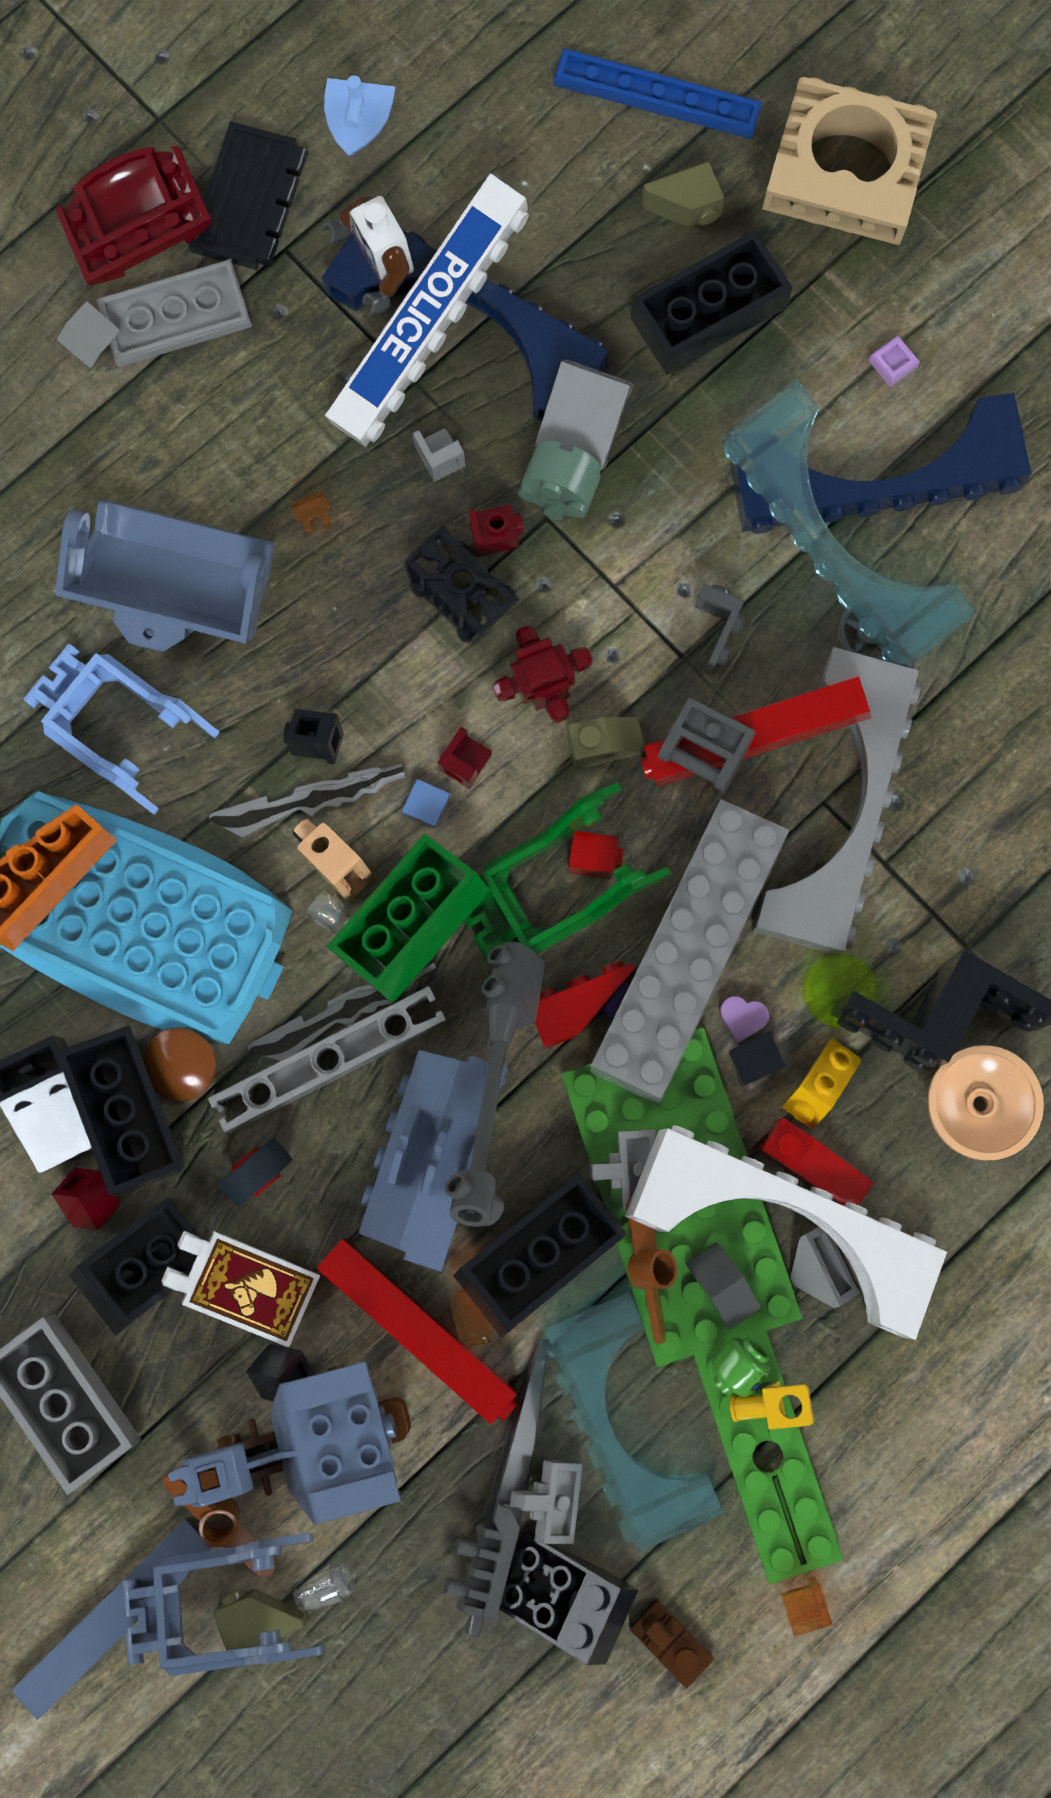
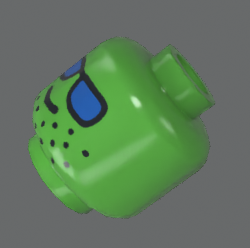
M747 1337L745 1340L733 1338L712 1360V1369L716 1375L713 1381L728 1396L734 1393L741 1397H748L769 1376L770 1367L768 1361L770 1356L759 1343L750 1337Z

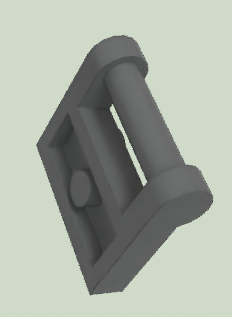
M689 697L662 745L658 758L666 763L672 761L713 782L714 788L725 792L751 745L756 731ZM682 738L726 760L722 769L720 770L678 748Z

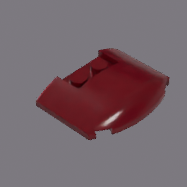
M171 146L173 152H156L153 147L142 148L120 155L104 163L86 175L72 188L76 194L72 197L65 210L61 204L55 210L88 285L100 284L125 277L124 271L182 241H185L186 244L190 243L213 222L179 146Z

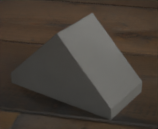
M718 1242L685 1263L729 1330L761 1308L745 1278Z

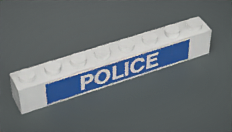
M491 173L489 174L325 416L331 424L364 447L368 445L370 440L375 442L380 437L385 428L383 421L390 411L394 413L399 409L405 399L403 392L411 381L415 383L421 377L426 367L424 361L431 351L436 353L441 348L446 339L444 332L452 321L456 323L460 320L467 307L465 302L472 291L477 293L487 279V274L485 273L493 261L498 263L508 248L506 242L514 231L518 233L525 225L529 214L527 213L528 206L524 196Z

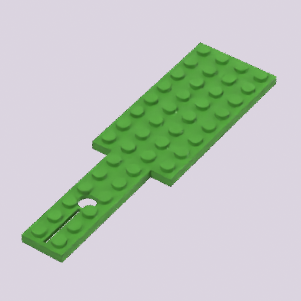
M704 1027L695 1030L660 1106L591 1073V1064L561 1074L590 1164L609 1163V1153H618L616 1132L656 1129L657 1135L659 1130L672 1129L673 1125L693 1132V1140L706 1145L708 1141H713L729 1148L728 1155L738 1160H741L742 1156L748 1157ZM611 1179L596 1180L603 1204L627 1233L616 1244L656 1366L660 1367L690 1356L694 1357L769 1585L844 1560L799 1427L769 1430L767 1418L734 1422L730 1412V1397L738 1395L734 1393L731 1396L724 1394L713 1381L716 1377L712 1369L714 1357L733 1338L745 1340L747 1337H750L759 1343L770 1356L768 1361L770 1374L751 1395L763 1394L762 1389L773 1381H780V1385L785 1386L767 1331L803 1318L763 1200L738 1198L722 1201L694 1212L680 1221L669 1232H660L654 1229L657 1249H665L671 1252L677 1263V1277L674 1284L668 1289H659L666 1341L665 1343L656 1344L652 1335L645 1289L636 1288L631 1283L628 1275V1263L633 1254L628 1219L625 1217L626 1209H622L621 1189L611 1188ZM716 1242H718L743 1275L761 1306L758 1311L730 1330L685 1264ZM786 1395L783 1397L785 1415L795 1418L789 1396ZM773 1441L782 1450V1462L773 1471H762L753 1462V1452L760 1442Z

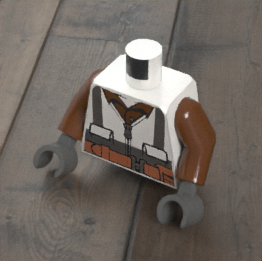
M361 196L352 201L340 213V218L324 222L321 229L322 231L331 229L332 239L328 242L332 244L347 239L350 234L349 228H351L352 234L380 281V291L364 294L363 305H372L369 315L383 314L390 310L389 297L394 296L407 275L414 272V267L405 235L382 196L375 198Z

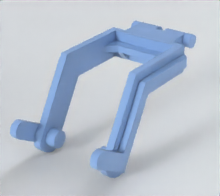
M68 643L49 666V669L57 675L56 678L51 681L42 675L23 700L34 709L39 703L49 709V712L41 720L44 734L104 780L119 787L155 815L159 808L136 791L139 783L134 777L140 769L126 758L117 766L98 756L72 736V720L102 683L118 681L160 712L158 718L169 727L174 728L178 722L187 724L189 721H193L214 739L220 732L183 701L161 694L109 654L98 655L96 653L85 665L76 659L80 652Z

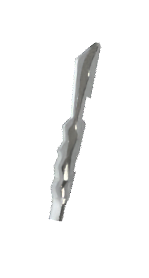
M402 764L386 769L375 767L347 773L348 778L324 780L295 787L292 796L268 803L267 796L222 809L211 813L209 819L239 837L244 838L298 810L314 816L325 806L339 809L342 803H356L364 794H377L385 784L405 778L406 775Z
M432 959L404 992L411 991L417 979L436 968ZM371 985L357 987L328 1001L327 1010L304 1022L302 1016H299L250 1043L248 1050L255 1054L282 1061L300 1052L335 1023L351 1026L362 1013H376L379 1006L392 1003Z

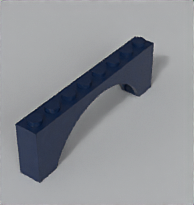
M403 231L414 272L407 275L394 296L410 292L438 251L427 245L425 240L414 232L407 233ZM351 234L322 276L325 293L328 296L357 311L366 306L363 305L364 294L380 291V281L354 235ZM486 279L482 288L477 293L472 291L465 302L501 326L520 350L527 364L533 386V417L541 422L543 421L561 361L568 359L602 372L607 367L608 350L605 349V346L594 337L586 338L579 334L567 321L562 319L556 320L545 314V311L534 302L527 303L515 296L510 288L503 284H498L497 286Z
M1014 393L979 398L970 413L963 434L950 449L930 464L914 472L886 480L853 481L839 479L812 470L786 454L767 432L731 437L727 450L742 532L752 530L755 534L766 533L773 530L776 526L788 525L789 528H799L807 525L809 521L820 519L828 523L836 522L843 519L845 515L859 514L860 517H868L879 513L880 510L894 508L895 511H905L915 507L916 504L927 502L932 506H937L949 502L952 498L964 497L966 500H975L985 496L986 493L1000 491V494L1003 495L1019 491L1032 474Z

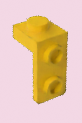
M830 1039L804 1080L788 1096L782 1108L793 1115L797 1121L813 1129L833 1108L860 1065L861 1058L837 1040Z

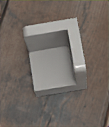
M86 301L65 324L57 341L91 368L105 348L118 335L119 329Z
M442 429L426 438H423L419 430L412 433L414 446L434 482L465 467L464 451L458 440L453 442L446 429Z

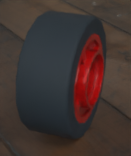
M273 1137L262 1147L258 1148L256 1146L230 1168L232 1172L219 1182V1186L238 1207L250 1197H257L281 1176L280 1172L293 1161V1158L277 1139Z

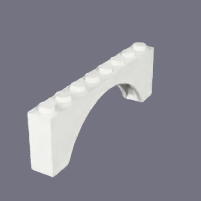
M673 1125L672 1129L667 1128L658 1131L625 1217L657 1231L669 1232L680 1221L694 1212L727 1200L738 1198L757 1199L792 1209L825 1231L849 1260L863 1292L867 1322L899 1337L916 1340L947 1254L946 1251L935 1247V1239L914 1232L912 1237L901 1232V1224L887 1218L880 1217L879 1221L866 1216L867 1209L850 1202H846L845 1206L833 1202V1194L820 1188L811 1187V1190L808 1191L797 1186L799 1180L789 1174L777 1171L775 1176L763 1171L764 1164L755 1159L742 1156V1159L738 1160L729 1156V1148L719 1143L708 1141L705 1145L693 1140L694 1133L685 1128Z

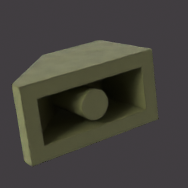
M706 162L644 184L642 205L647 211L690 228L698 224L702 226L709 225L716 221L718 217H721L725 197L710 162Z
M599 717L569 724L567 727V738L575 770L646 754L638 717Z
M243 1588L231 1591L220 1598L222 1603L213 1611V1616L226 1650L259 1646V1633L280 1630V1636L283 1637L304 1628L308 1620L306 1611L257 1589L244 1593Z

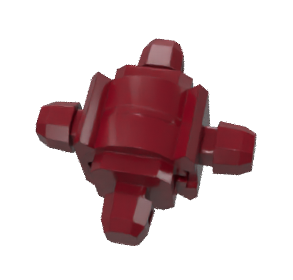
M530 625L519 628L516 631V641L519 649L515 650L517 660L510 664L512 677L508 678L506 675L496 680L492 685L497 700L508 701L514 699L515 694L519 693L524 705L533 702L536 711L545 708L549 718L554 723L567 720L569 718V707L566 699L570 698L568 689H570V686L575 685L573 671L579 673L593 664L588 648L579 647L572 649L570 654L566 655L561 644L553 647L549 637L540 640L535 629Z

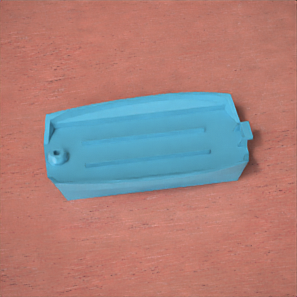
M39 791L30 795L1 818L0 859L3 855H6L5 852L16 844L22 845L34 837L37 830L76 804L117 839L113 846L14 951L0 944L1 948L57 982L118 1013L163 1031L167 1028L176 1027L191 1029L212 1043L230 1044L251 1010L256 997L259 996L269 1000L284 969V966L275 963L274 960L282 945L293 910L252 877L224 860L170 835L115 814L47 795Z

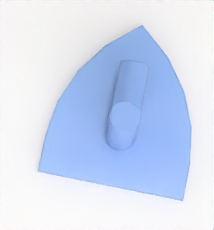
M350 76L347 80L327 78L324 111L328 128L336 143L349 157L365 148L383 129L393 105L395 86L363 83L358 76Z

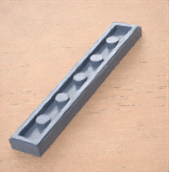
M187 1517L123 1581L138 1579L139 1588L154 1585L153 1567H157L164 1557L209 1551L213 1546L208 1545L202 1540L199 1529ZM123 1582L108 1594L11 1690L37 1720L126 1633L125 1628L132 1627L138 1621V1616L125 1617Z

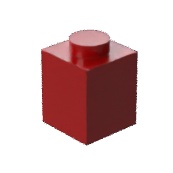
M574 830L568 873L612 879L614 869L620 868L623 860L624 848H617L618 837Z

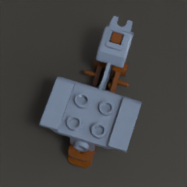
M367 1361L349 1366L344 1364L337 1367L333 1366L328 1368L329 1371L279 1384L270 1411L274 1431L258 1434L256 1421L250 1418L248 1426L251 1437L241 1439L239 1433L217 1439L218 1447L215 1450L186 1457L182 1460L181 1467L168 1473L169 1482L181 1479L187 1484V1491L173 1498L175 1506L191 1504L192 1507H204L239 1496L252 1490V1481L260 1478L265 1495L270 1496L272 1488L269 1475L284 1471L289 1492L313 1524L401 1502L390 1447L392 1443L404 1440L411 1429L406 1403L399 1397L378 1402ZM275 1440V1449L255 1454V1446L263 1444L264 1449L271 1447L270 1442ZM268 1463V1465H266V1466L258 1467V1466H260V1465H263V1464Z

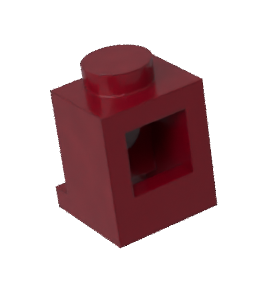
M511 504L478 512L475 510L468 511L469 525L477 557L519 548L518 535L524 534V528L520 513L513 514ZM502 523L504 524L503 527L500 529H493L491 527L493 525H498Z

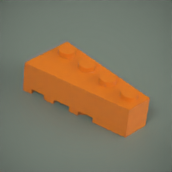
M77 804L35 832L36 835L22 845L16 844L5 852L6 856L0 859V944L12 951L22 943L117 841L111 833Z

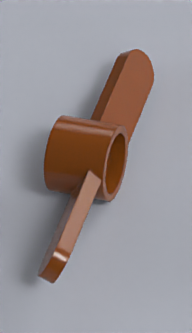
M632 1197L626 1203V1211L629 1208ZM627 1217L633 1254L628 1263L629 1279L636 1288L645 1289L654 1342L656 1344L665 1343L666 1331L659 1289H668L674 1284L677 1277V1263L671 1252L665 1249H657L653 1228Z
M168 1471L162 1481L164 1487L174 1497L180 1493H185L187 1491L186 1482L181 1479L169 1482L168 1473L170 1471ZM232 1498L204 1507H192L191 1504L184 1505L200 1520L199 1534L208 1545L229 1548L256 1541L239 1525L240 1509ZM220 1513L229 1516L233 1523L226 1528L219 1529L212 1527L206 1519L213 1514ZM253 1562L242 1563L255 1576L260 1578L269 1577L275 1570L254 1572Z

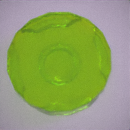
M833 954L819 960L808 971L802 985L803 1001L808 1013L814 1019L832 1029H844L837 1024L839 1018L831 1014L837 1001L852 991H856L875 1003L878 999V984L872 970L863 961L850 955Z

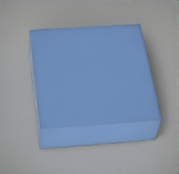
M417 779L404 805L402 814L436 829L451 795Z

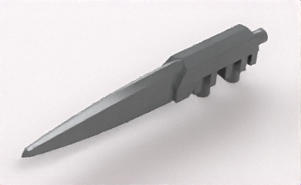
M540 1338L526 1372L516 1401L518 1404L513 1411L503 1443L489 1499L487 1498L483 1515L488 1524L477 1523L475 1531L478 1532L476 1541L458 1537L454 1545V1553L472 1557L471 1563H466L465 1571L468 1573L466 1581L448 1577L444 1583V1594L461 1597V1600H457L456 1608L465 1614H469L465 1633L475 1637H480L485 1618L497 1619L520 1530L519 1526L523 1511L520 1508L510 1507L512 1490H528L544 1388L547 1345L543 1338Z

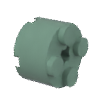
M539 442L532 454L518 495L522 499L544 508V515L553 520L562 521L564 516L584 518L601 479L602 473L600 471L602 467L600 463L589 453L573 446L572 451L569 452L560 449L562 442Z

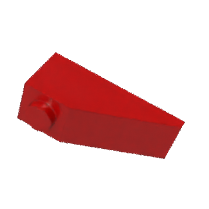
M784 1118L776 1120L757 1150L809 1186L820 1188L833 1194L832 1201L842 1206H845L846 1202L860 1205L874 1183L815 1138Z

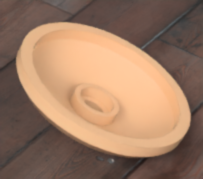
M973 1046L953 1054L949 1063L939 1066L931 1080L928 1091V1112L931 1123L939 1137L955 1152L976 1160H999L1021 1151L1036 1135L1043 1117V1093L1033 1070L1016 1054L995 1046ZM976 1097L982 1098L985 1102V1107L982 1111H978L974 1107L973 1102Z

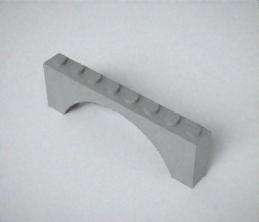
M836 647L832 648L827 658L819 689L859 676L871 715V719L848 726L854 738L861 764L862 787L858 813L846 841L838 853L825 866L797 883L768 890L764 893L752 932L836 956L843 953L845 947L849 949L852 947L857 929L851 926L855 912H861L866 892L861 891L864 877L869 878L871 876L875 863V857L870 855L873 842L879 843L885 822L879 820L883 807H889L894 787L888 786L892 773L897 774L903 758V752H899L898 747L901 738H907L912 724V718L907 717L910 704H916L921 690V684L916 683L919 670Z

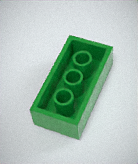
M424 833L326 947L393 1004L490 892V889L474 870Z

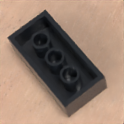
M754 230L632 298L630 319L665 374L668 375L786 309L793 287Z
M578 1173L459 1268L453 1276L499 1336L503 1337L624 1238L627 1233Z

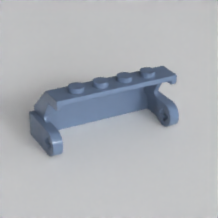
M107 500L98 502L95 529L89 539V514L74 509L68 512L62 531L55 596L115 610L113 621L128 643L162 652L186 638L193 631L245 644L256 635L261 601L270 578L275 542Z

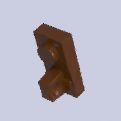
M657 1598L629 1627L630 1631L686 1689L714 1660L713 1656Z

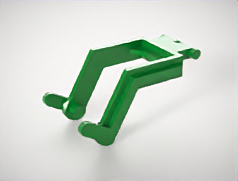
M619 782L581 797L546 831L484 864L481 877L489 887L490 892L464 922L468 929L480 923L483 924L485 929L475 934L473 938L486 961L487 955L493 947L506 942L517 941L529 947L534 953L539 954L602 919L633 893L671 875L668 867L646 875L643 869L634 872L630 864H626L613 872L618 881L585 909L547 930L531 927L509 888L507 879L510 870L563 842L583 823L586 827H590L602 820L603 817L598 809L605 804L604 800L615 796L623 790Z

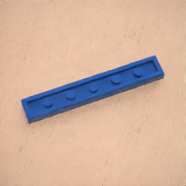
M566 48L563 49L554 77V86L749 139L753 137L763 103Z

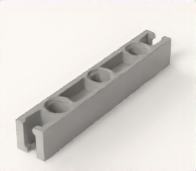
M428 986L209 1097L208 1100L212 1108L218 1109L219 1113L226 1110L223 1103L242 1096L243 1102L248 1108L246 1112L231 1121L226 1120L225 1116L218 1119L224 1133H232L447 1024L441 1010L435 1012L437 1017L414 1025L412 1018L408 1014L411 1009L427 999L429 1002L436 1000L430 987ZM392 1017H403L407 1023L405 1031L398 1036L388 1034V1021ZM328 1050L336 1051L339 1057L337 1066L332 1070H323L320 1065L321 1055ZM266 1084L271 1092L270 1098L265 1104L257 1105L253 1100V1091L258 1085Z

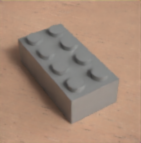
M56 1314L42 1317L0 1349V1397L67 1495L80 1488L142 1441Z

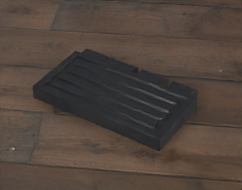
M230 121L204 198V203L213 222L189 243L188 246L191 253L221 261L231 259L232 264L258 270L259 264L265 266L272 265L279 241L275 238H280L289 214V210L286 207L292 205L299 179L296 176H301L308 156V151L298 146L296 138Z

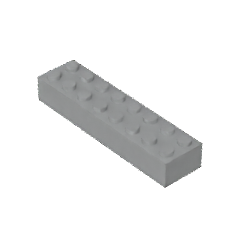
M720 799L591 1064V1073L660 1106L781 852L789 832L788 829Z

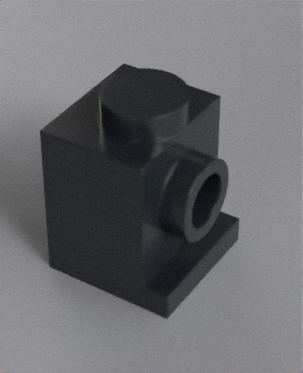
M295 709L291 723L287 722L285 725L283 740L288 745L291 755L325 759L328 764L335 765L344 733L337 714Z

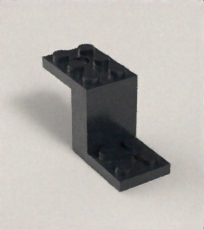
M964 950L943 962L911 1023L856 991H852L838 1000L830 1014L838 1018L837 1024L852 1033L861 1031L871 1037L870 1043L885 1052L893 1050L904 1056L903 1062L918 1071H924V1069L929 1071L950 1062L979 1005L991 1012L998 1013L1000 1011L1011 1017L1010 1022L1014 1026L1031 1032V1030L1036 1031L1051 1025V999Z

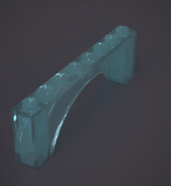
M796 379L723 438L721 443L724 445V452L733 464H739L745 472L747 482L752 490L758 494L761 493L766 499L772 516L778 522L784 523L790 530L796 547L802 552H807L814 561V568L817 574L823 580L831 583L837 591L836 596L841 605L855 614L859 620V627L868 638L877 641V644L882 649L881 655L886 662L910 667L977 612L955 584L924 587L893 581L862 565L834 538L818 511L808 474L809 438L814 420L820 408L798 379Z

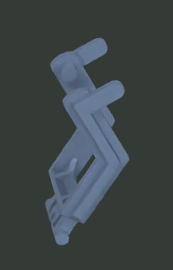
M313 1533L261 1539L236 1547L164 1557L157 1567H153L154 1585L139 1588L138 1579L122 1581L125 1617L138 1616L139 1625L125 1628L128 1665L144 1663L143 1653L159 1651L160 1669H164L171 1676L324 1655V1645L291 1650L290 1642L281 1643L280 1630L259 1633V1646L198 1655L184 1644L180 1584L190 1571L253 1562L254 1572L275 1569L273 1556L282 1554V1546L314 1542Z

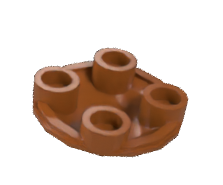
M180 1027L167 1028L152 1038L144 1052L143 1062L155 1092L166 1099L182 1102L195 1099L208 1090L215 1078L217 1051L211 1042L191 1029Z

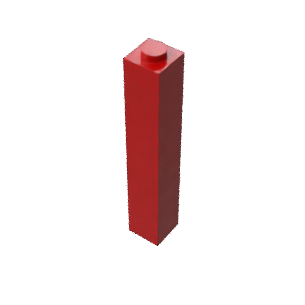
M857 676L732 717L731 719L756 731V735L742 759L744 760L871 719L860 678ZM682 738L678 745V748L716 768L724 766L726 762L723 758ZM666 739L644 746L647 757L641 758L646 778H653L658 787L697 775L672 761L666 763L658 758L660 749Z
M347 1238L341 1239L316 1268L489 1424L492 1425L497 1417L503 1422L515 1409L518 1403L513 1398L517 1395V1390Z

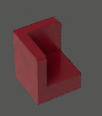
M460 727L437 762L440 772L466 788L471 789L491 758L492 752L468 737V731Z
M74 1168L51 1194L69 1223L76 1228L99 1230L120 1206V1201L116 1195L109 1197L100 1170Z

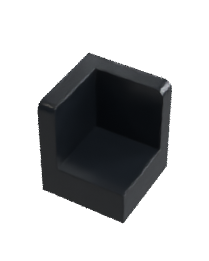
M770 1032L729 1051V1056L741 1078L738 1080L741 1087L786 1066Z
M269 1344L246 1370L260 1397L269 1401H274L279 1384L315 1375L302 1350Z

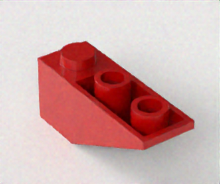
M618 961L602 968L603 975L591 980L588 975L580 976L567 982L568 989L556 994L553 988L541 992L537 1019L534 1024L544 1049L578 1037L630 977L635 969L634 964L631 963L624 966L623 961Z

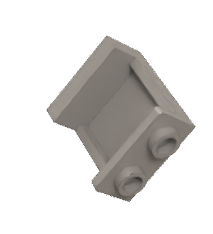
M568 359L561 361L535 447L542 441L562 442L560 449L569 452L572 451L573 446L593 456L600 463L601 470H603L607 466V458L634 383Z

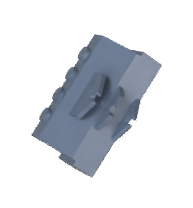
M422 1050L418 1051L411 1076L404 1074L398 1090V1096L403 1097L399 1112L392 1110L387 1123L386 1132L391 1133L387 1148L380 1147L373 1168L379 1170L375 1185L368 1183L361 1205L367 1206L359 1234L405 1251L404 1260L440 1272L446 1267L449 1257L448 1250L457 1222L450 1217L452 1197L446 1194L445 1186L451 1176L462 1170L470 1169L488 1061L470 1055L467 1063ZM503 1066L500 1089L501 1086H504L508 1074V1068Z

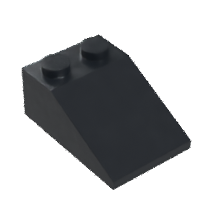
M169 1197L78 1264L69 1275L115 1336L174 1290L162 1285L163 1282H161L167 1266L189 1275L197 1258V1255L179 1249L177 1245L183 1231L198 1237L200 1236Z

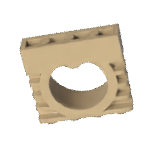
M801 77L797 84L762 209L805 220L813 224H820L844 232L900 245L908 224L937 113L923 105H911L895 101L888 96H876L860 92L854 87L833 85L819 78ZM835 135L858 137L876 146L888 159L891 167L883 176L870 182L859 180L848 170L827 172L816 163L811 144L822 138Z

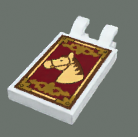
M214 1230L209 1241L183 1231L177 1244L179 1249L195 1254L197 1258L189 1275L167 1266L161 1280L163 1282L162 1285L184 1292L185 1296L181 1302L184 1306L289 1348L320 1275Z

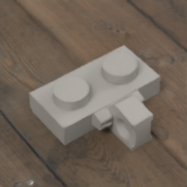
M656 1129L616 1132L618 1153H609V1163L589 1164L590 1180L611 1179V1188L621 1189L622 1209H626L627 1201L634 1194L656 1139Z
M544 1460L541 1482H534L533 1491L512 1490L510 1507L520 1508L521 1511H530V1519L537 1520L534 1541L542 1544H574L583 1463L577 1461Z

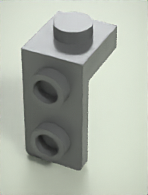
M703 584L695 606L697 609L727 621L707 665L706 672L713 674L716 665L724 666L732 648L726 645L731 633L738 635L746 617L745 614L740 613L744 600L732 596L730 590L715 584L712 587Z

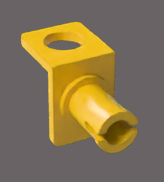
M773 1381L762 1389L763 1394L749 1395L748 1397H730V1412L734 1422L767 1418L769 1430L810 1426L814 1423L807 1384L781 1386L780 1381ZM794 1395L801 1401L802 1412L798 1417L790 1418L785 1415L784 1396Z

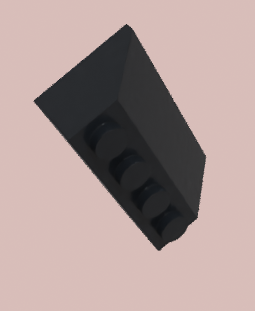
M130 1025L56 1051V1056L109 1197L145 1187L181 1173L184 1168Z

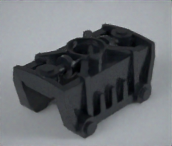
M444 525L434 532L404 562V567L411 583L409 585L410 591L416 597H424L457 629V636L463 643L466 642L468 644L479 640L487 630L519 601L515 591L510 586L503 585L499 578L496 579L470 554L468 546L463 541L455 540ZM438 539H440L443 548L449 555L446 558L440 554V548L437 543ZM423 557L427 561H436L439 564L437 570L441 574L427 573L415 560ZM457 572H466L471 576L472 582L468 587L458 589L452 585L451 578ZM486 591H487L495 600H493V599L487 600V599L484 597ZM466 598L473 605L479 602L483 606V614L487 619L483 626L467 611Z

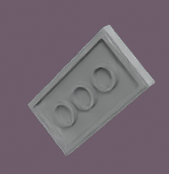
M231 259L96 299L100 313L119 329L118 335L110 343L117 367L252 327Z

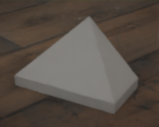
M818 1226L800 1237L790 1277V1283L793 1286L833 1308L843 1305L859 1294V1290L836 1243L825 1231Z

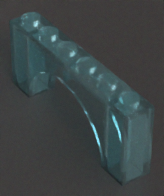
M626 1290L544 1326L546 1336L541 1337L540 1340L548 1359L556 1357L562 1372L555 1375L563 1395L572 1394L577 1406L576 1409L571 1411L579 1433L587 1430L593 1444L586 1449L594 1469L597 1470L602 1467L608 1482L602 1484V1488L610 1507L617 1504L624 1519L617 1523L626 1545L634 1542L637 1552H641L723 1515L724 1511L706 1471L692 1475L676 1476L652 1470L627 1452L610 1425L605 1404V1387L609 1368L622 1345L634 1334L645 1329L632 1296Z

